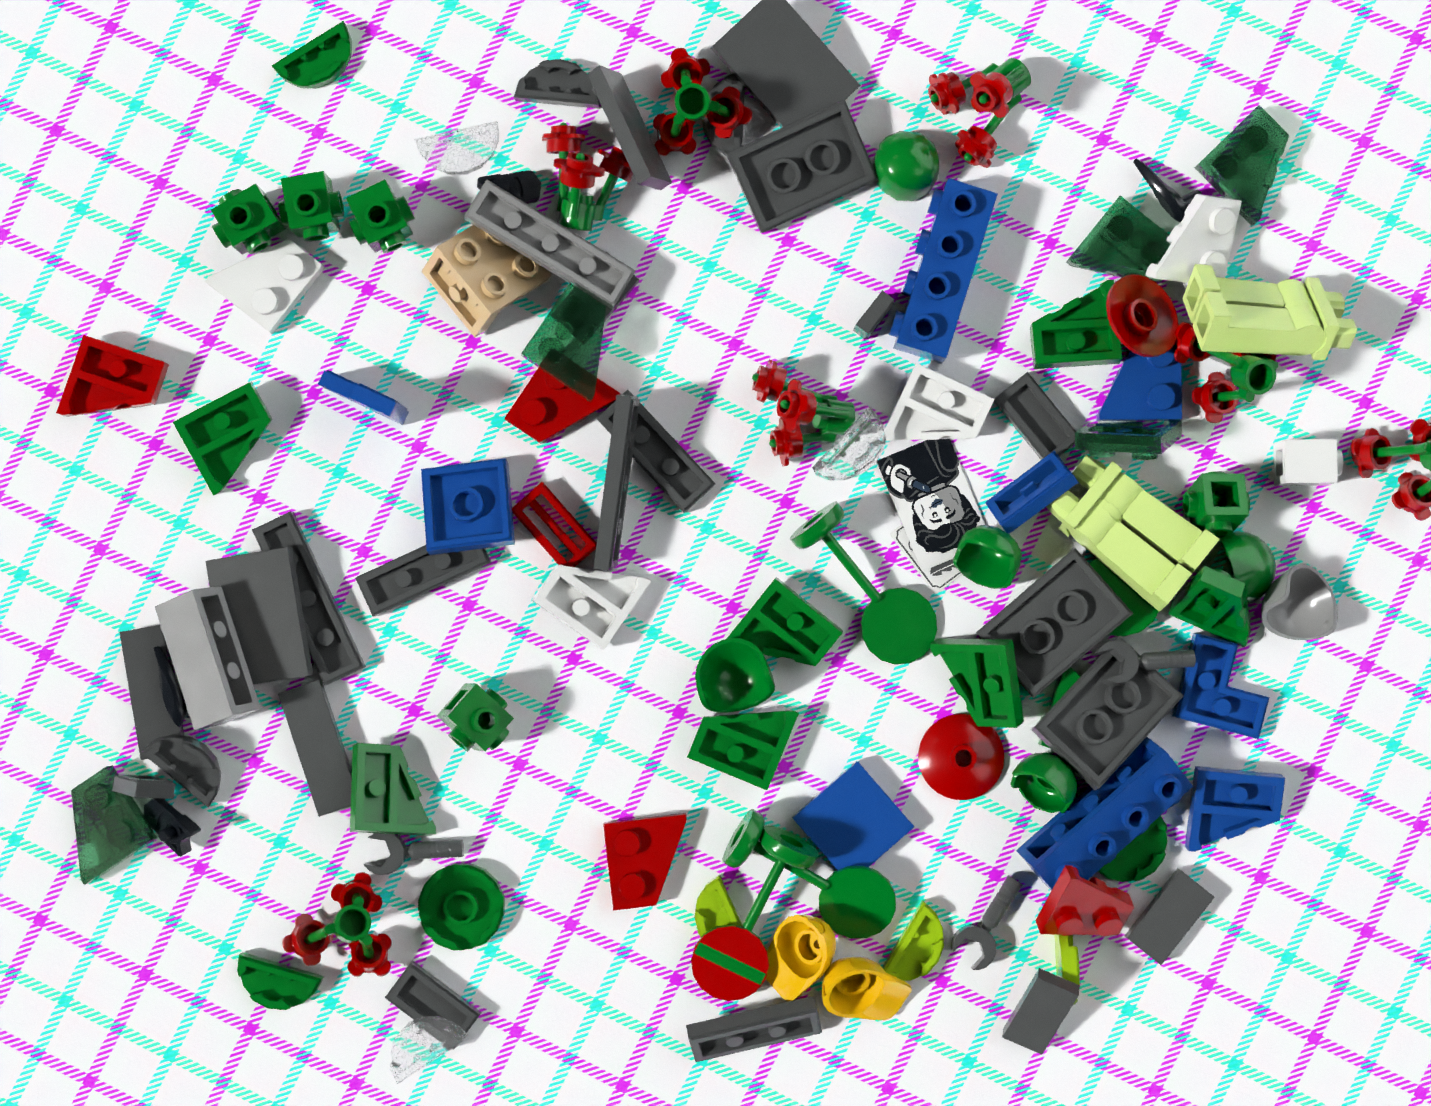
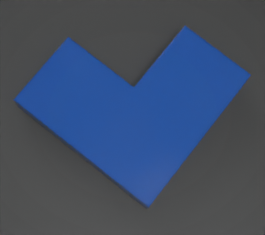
M324 370L318 382V385L401 425L404 424L409 413L408 409L395 399L361 383L357 384L332 371Z
M1193 633L1189 650H1194L1196 663L1194 667L1184 668L1178 690L1183 697L1174 706L1172 717L1259 739L1270 697L1228 686L1238 644Z

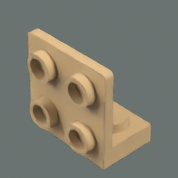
M475 225L438 245L421 271L474 337L486 331L502 309L544 284L551 277V273L547 269Z

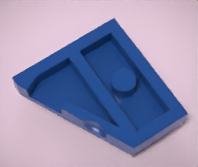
M1176 342L1169 351L1158 357H1143L1128 349L1126 358L1111 384L1112 387L1102 407L1098 410L1096 422L1182 420L1181 363L1174 359V352L1177 349Z
M1195 766L1185 848L1188 851L1196 852L1201 850V846L1223 837H1226L1228 840L1244 834L1249 828H1261L1280 821L1285 777L1282 774Z

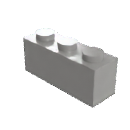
M221 586L194 589L155 606L160 628L172 659L173 668L177 675L194 731L222 725L261 709Z

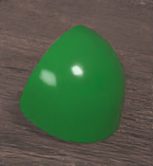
M1236 531L1228 536L1218 537L1228 556L1234 579L1246 583L1248 603L1256 601L1267 592L1275 578L1276 563L1271 549L1258 536L1248 532Z
M741 638L724 639L713 644L701 656L696 667L695 679L699 698L702 705L713 712L728 713L749 709L766 701L775 691L773 675L763 653L756 645Z

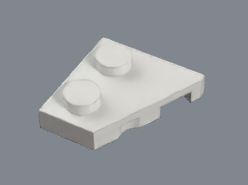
M1196 194L1185 210L1183 220L1174 227L1166 239L1171 245L1158 265L1154 263L1149 265L1146 276L1160 280L1189 282L1194 265L1202 264L1211 265L1216 277L1225 278L1242 201L1233 198Z
M287 239L208 276L204 282L273 334L325 267L290 239Z
M915 363L881 439L895 441L977 438L995 399Z
M556 565L532 601L601 650H605L651 581L643 577Z

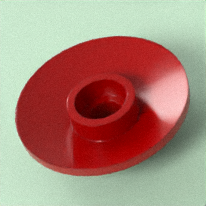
M1137 274L1124 276L1111 286L1107 295L1106 311L1110 326L1119 341L1130 351L1143 357H1158L1169 351L1176 342L1175 332L1179 323L1174 304L1165 290L1152 279Z
M948 715L933 723L923 735L918 750L919 768L927 784L940 795L954 800L974 799L988 792L998 781L1004 766L1003 744L993 727L977 726L971 715ZM960 750H967L971 755L970 762L965 766H959L955 761V756Z

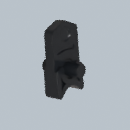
M531 170L483 176L477 180L478 189H481L485 181L489 180L526 204L538 202L540 198L542 183Z
M153 798L144 805V821L158 834L161 841L180 857L192 851L190 837L201 831V828L185 814L182 815L165 799Z

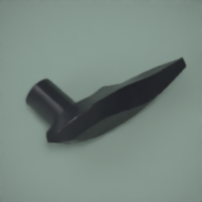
M1136 158L1133 163L1151 187L1161 206L1172 218L1181 222L1184 218L1185 210L1194 196L1202 194L1201 191L1195 190L1181 197L1147 165Z
M157 646L153 649L159 667V680L163 701L171 719L180 727L185 718H190L175 674L160 647Z

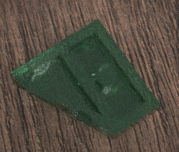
M1258 105L1194 168L1222 197L1241 200L1239 214L1253 226L1261 219L1262 207L1268 190L1274 182L1277 164L1280 156L1284 153L1289 134Z
M1119 196L1068 258L1066 263L1072 267L1117 277L1131 274L1147 277L1146 271L1151 263L1158 265L1171 245L1166 241L1169 234L1122 196ZM1148 277L1150 278L1149 280L1155 281L1157 284H1159L1162 281L1160 279Z
M569 283L522 351L521 356L591 403L595 397L606 306L572 283Z
M1168 420V425L1164 428L1143 427L1142 421L1086 424L1075 432V450H1089L1090 456L1100 458L1115 456V452L1132 453V458L1137 460L1157 459L1158 454L1165 452L1182 437V420Z
M113 765L104 767L71 790L80 878L84 885L92 883L158 838L133 797L112 791L114 776H118Z

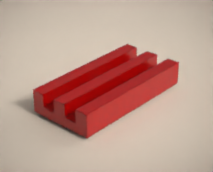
M543 482L512 507V513L558 565L576 567L596 550L597 542ZM541 494L587 544L582 550L576 546L537 502L536 499ZM530 506L574 555L573 558L567 561L523 512L526 507Z

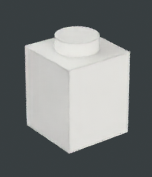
M1289 439L1273 443L1274 486H1326L1338 483V475L1342 474L1344 460L1342 451L1337 450V439Z

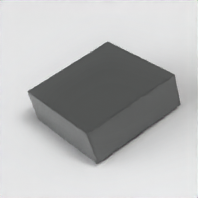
M882 290L856 323L853 331L864 340L868 339L892 309L894 299Z
M118 774V776H114L112 791L135 798L174 799L176 784L173 781L155 776Z

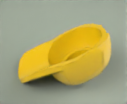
M804 914L789 916L778 926L767 950L769 969L766 980L787 1002L796 1000L813 983L820 979L830 967L836 950V938L830 925L820 918Z
M845 957L834 961L825 972L822 980L823 1005L828 1012L845 1018L889 1020L899 1011L912 991L910 984L886 973L878 963L864 957Z

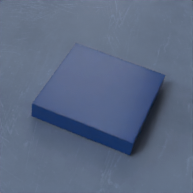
M506 458L421 469L426 550L429 555L515 545L509 463Z
M855 761L792 816L795 822L837 870L847 866H871L914 828V825L858 761Z

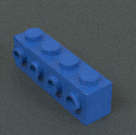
M950 178L947 179L943 190L934 189L927 213L935 216L930 231L922 229L915 249V254L922 256L917 272L909 270L902 294L909 296L904 312L896 311L889 335L896 337L893 349L941 364L945 361L998 193Z
M1146 737L1099 789L1094 790L1089 785L1074 799L1065 813L1059 812L1016 851L1051 891L1065 865L1076 867L1080 877L1088 880L1104 865L1114 860L1116 855L1133 839L1143 834L1150 824L1168 808L1176 805L1193 785L1170 755L1150 738Z

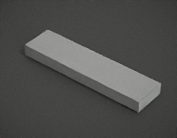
M489 180L485 181L464 215L466 221L612 310L636 271Z

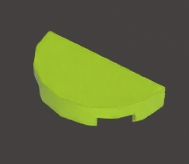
M720 874L705 885L697 898L694 918L700 937L716 926L729 924L743 926Z
M923 900L882 966L886 973L903 981H910L927 975L939 962L944 948L943 927L936 912Z
M1054 935L1056 975L1080 985L1078 947L1073 946V935Z

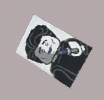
M950 439L926 440L876 461L921 571L953 559L958 543L966 531L979 525H985Z

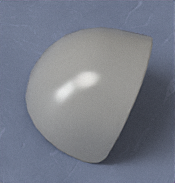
M1307 564L1295 565L1278 577L1268 588L1262 602L1261 615L1263 624L1269 631L1280 637L1293 640L1319 639L1330 635L1337 627V604L1332 589L1322 574Z

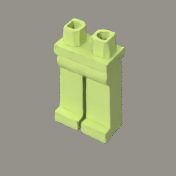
M1195 264L1182 298L1190 321L1193 323V329L1201 351L1297 356L1311 354L1313 360H1326L1330 348L1349 349L1357 333V327L1353 319L1341 318L1345 310V300L1342 294L1324 291L1319 278L1306 277L1304 284L1295 279H1286L1276 284L1216 277L1211 265Z
M1086 455L1072 474L1081 485L1088 489L1087 493L1080 500L1070 491H1067L1046 507L1062 522L1058 530L1067 537L1071 534L1079 544L1160 612L1169 604L1220 539L1206 529L1201 531L1143 490L1136 481L1121 473L1122 468L1112 461L1106 467L1101 462Z

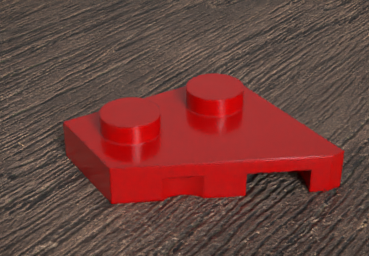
M83 335L56 413L70 417L156 405L170 364Z
M551 348L504 419L542 444L558 435L564 429L588 418L589 415L606 405L614 403L616 395H621V393Z
M686 813L603 823L613 911L657 905L687 821Z
M1065 865L1035 921L1040 934L1063 936L1119 935L1135 907L1128 893L1116 887H1108L1104 881L1096 877L1088 881L1080 877L1076 867Z

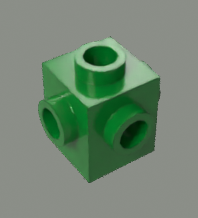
M324 171L281 178L284 200L278 202V207L284 227L289 226V229L298 238L303 237L304 241L308 242L327 239L330 237L329 232L340 230L338 217L344 216L342 197L339 190L333 191L332 180Z
M385 179L346 198L355 216V219L349 221V224L360 245L367 242L375 253L380 250L383 253L395 251L407 243L405 238L414 234L408 223L415 219L404 195L396 198L392 188Z
M256 183L243 191L235 189L226 193L219 199L220 205L211 209L218 222L212 228L223 246L228 248L232 245L242 255L247 252L255 254L264 250L272 243L270 238L286 229L266 193Z
M1219 471L1202 473L1184 493L1182 503L1184 516L1189 518L1190 523L1201 531L1206 529L1216 537L1232 534L1249 516L1250 497L1246 491L1245 474H1226Z
M465 683L437 715L452 730L448 736L467 752L471 748L485 752L488 748L491 750L497 748L509 734V730L506 727L514 719L505 710L508 704L500 695L491 689H487L485 692L476 683Z

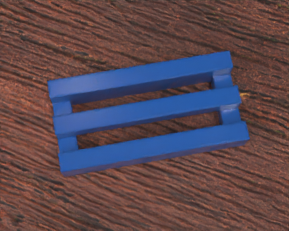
M1054 450L985 503L1005 532L1010 534L1079 482Z

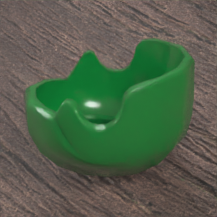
M899 131L885 137L879 144L874 161L880 189L897 201H915L928 195L939 175V156L934 143L920 132Z
M979 525L966 531L958 543L953 563L963 576L974 583L991 589H1001L1011 585L1020 568L1022 553L1018 543L1010 534L998 527Z
M1050 753L1031 754L1025 757L1012 772L1011 787L1019 788L1022 796L1036 809L1048 813L1060 812L1063 814L1069 809L1076 797L1077 781L1072 768L1060 757Z

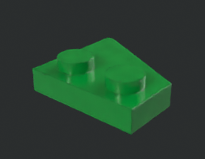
M1107 280L1101 283L1099 288L1081 298L1077 297L1064 304L1062 309L1055 313H1048L1031 324L1030 338L1034 369L1108 365L1121 362V342L1110 326L1106 311L1107 295L1114 284V280Z
M249 382L177 419L173 424L214 496L224 489L273 419L253 382Z
M1204 566L1173 599L1168 613L1175 618L1239 646L1245 647L1247 645L1251 626L1246 583L1232 578L1226 571Z
M776 577L726 639L741 638L756 645L763 655L776 658L784 657L793 659L798 663L816 666L842 635L843 630Z
M937 638L930 643V650L934 657L940 654L953 676L949 681L957 694L965 700L966 709L977 726L1017 728L1024 722L1012 639Z
M787 710L704 716L687 758L768 790L799 713Z
M370 743L354 744L350 832L420 836L435 835L436 826L433 820H428L420 802L421 792L416 781L408 773V763L399 745Z

